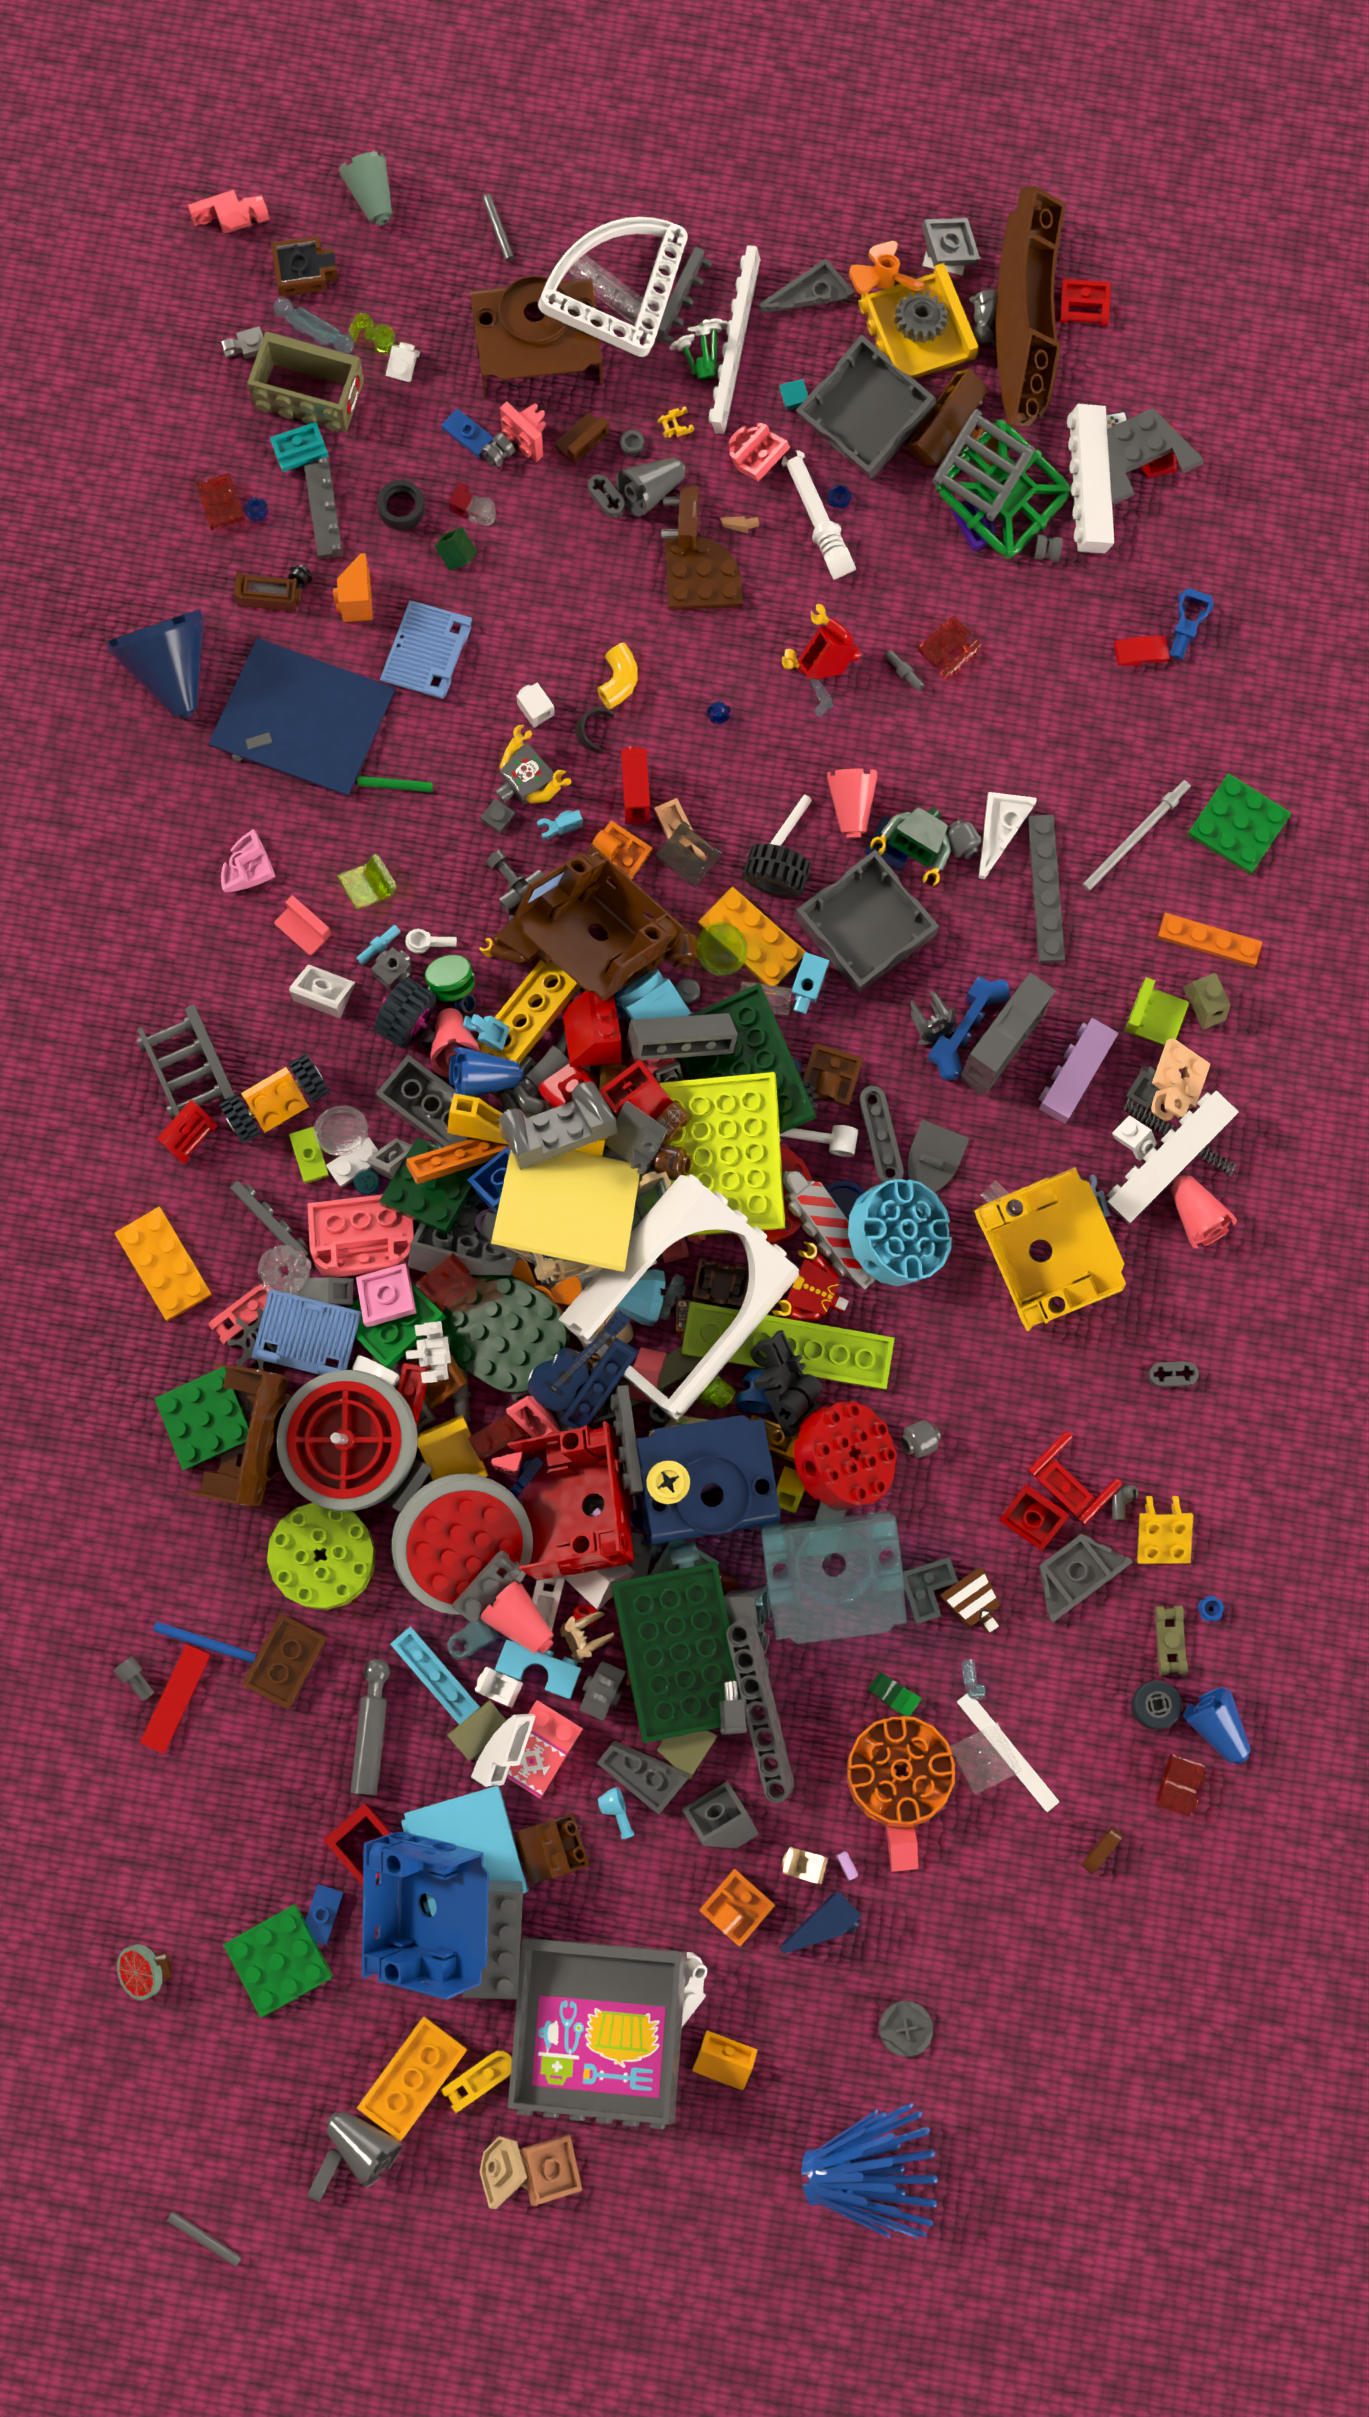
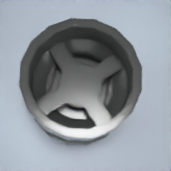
M501 433L493 437L491 444H486L481 448L483 457L494 468H498L503 463L505 457H510L515 452L512 443Z
M1037 535L1034 559L1042 560L1047 558L1051 562L1058 563L1063 538L1054 537L1049 539L1045 535Z

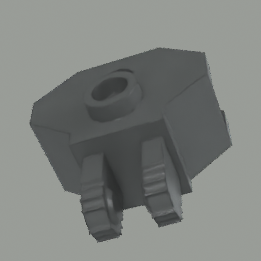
M601 1661L594 1677L589 1675L582 1690L586 1694L579 1710L604 1721L611 1704L616 1706L623 1691L619 1690V1687L626 1672Z

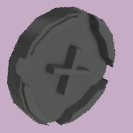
M899 2001L891 2004L883 2012L879 2021V2035L882 2043L890 2052L900 2057H911L922 2053L929 2046L933 2037V2023L929 2013L921 2005L912 2001Z

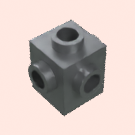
M392 947L388 952L385 950L377 957V963L371 970L373 976L392 992L400 982L411 978L413 970L410 962L412 960L404 951L400 950L397 952Z

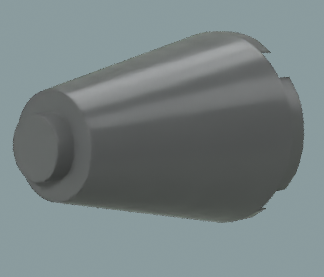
M675 457L626 468L616 474V487L619 493L623 492L626 498L624 504L635 516L645 515L684 479L686 469L683 462Z
M336 2111L326 2122L328 2126L326 2133L359 2183L365 2188H369L381 2178L378 2174L384 2168L388 2170L402 2150V2144L397 2139L347 2111H342L341 2113Z

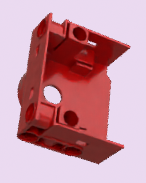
M605 1421L603 1422V1428L592 1430L586 1425L582 1428L507 1443L517 1453L523 1452L524 1458H526V1470L521 1475L524 1510L532 1529L533 1551L531 1564L519 1566L520 1570L539 1581L564 1575L587 1573L634 1562L630 1528L633 1497L627 1496V1490L622 1487L621 1474L624 1473L623 1463L618 1461L617 1449L620 1447L619 1437H616L614 1434L613 1426ZM598 1494L604 1499V1509L597 1516H587L583 1509L584 1502L590 1495Z

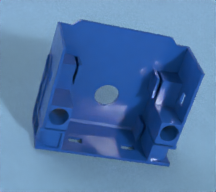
M407 1832L391 1833L364 1843L362 1978L375 1974L378 1975L379 1983H388L445 2000L481 1985V1971L487 1966L489 1873L484 1867V1852ZM376 1873H379V1885H376ZM424 1893L430 1894L436 1902V1913L433 1917L427 1916L421 1909L420 1898ZM378 1926V1938L375 1939V1927Z

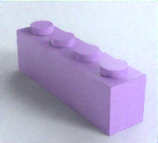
M1091 1018L1088 1025L1083 1023L1076 1034L1080 1038L1076 1046L1070 1044L1063 1056L1067 1059L1063 1067L1058 1065L1051 1077L1055 1082L1051 1088L1046 1086L1038 1100L1042 1101L1039 1110L1066 1124L1117 1037L1118 1032Z

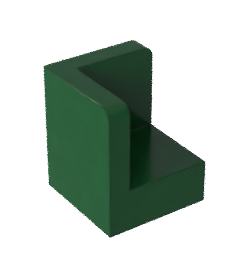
M463 527L443 534L434 546L450 571L469 564L477 553L475 546Z

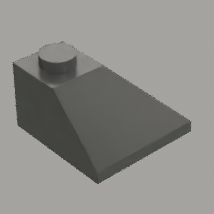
M728 1781L682 1808L703 1846L737 1848L759 1835L750 1816Z

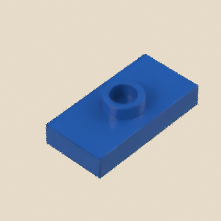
M456 409L441 425V429L478 459L482 455L481 448L493 442V436L459 409Z
M317 1884L306 1923L316 1943L327 1945L344 1892L321 1884Z

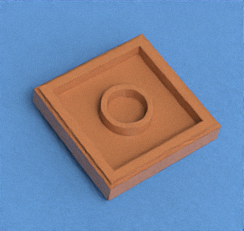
M564 2135L519 2149L527 2176L526 2185L531 2206L582 2191L570 2135Z

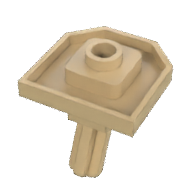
M499 2136L484 2151L479 2171L490 2209H497L520 2186L527 2189V2176L517 2141Z

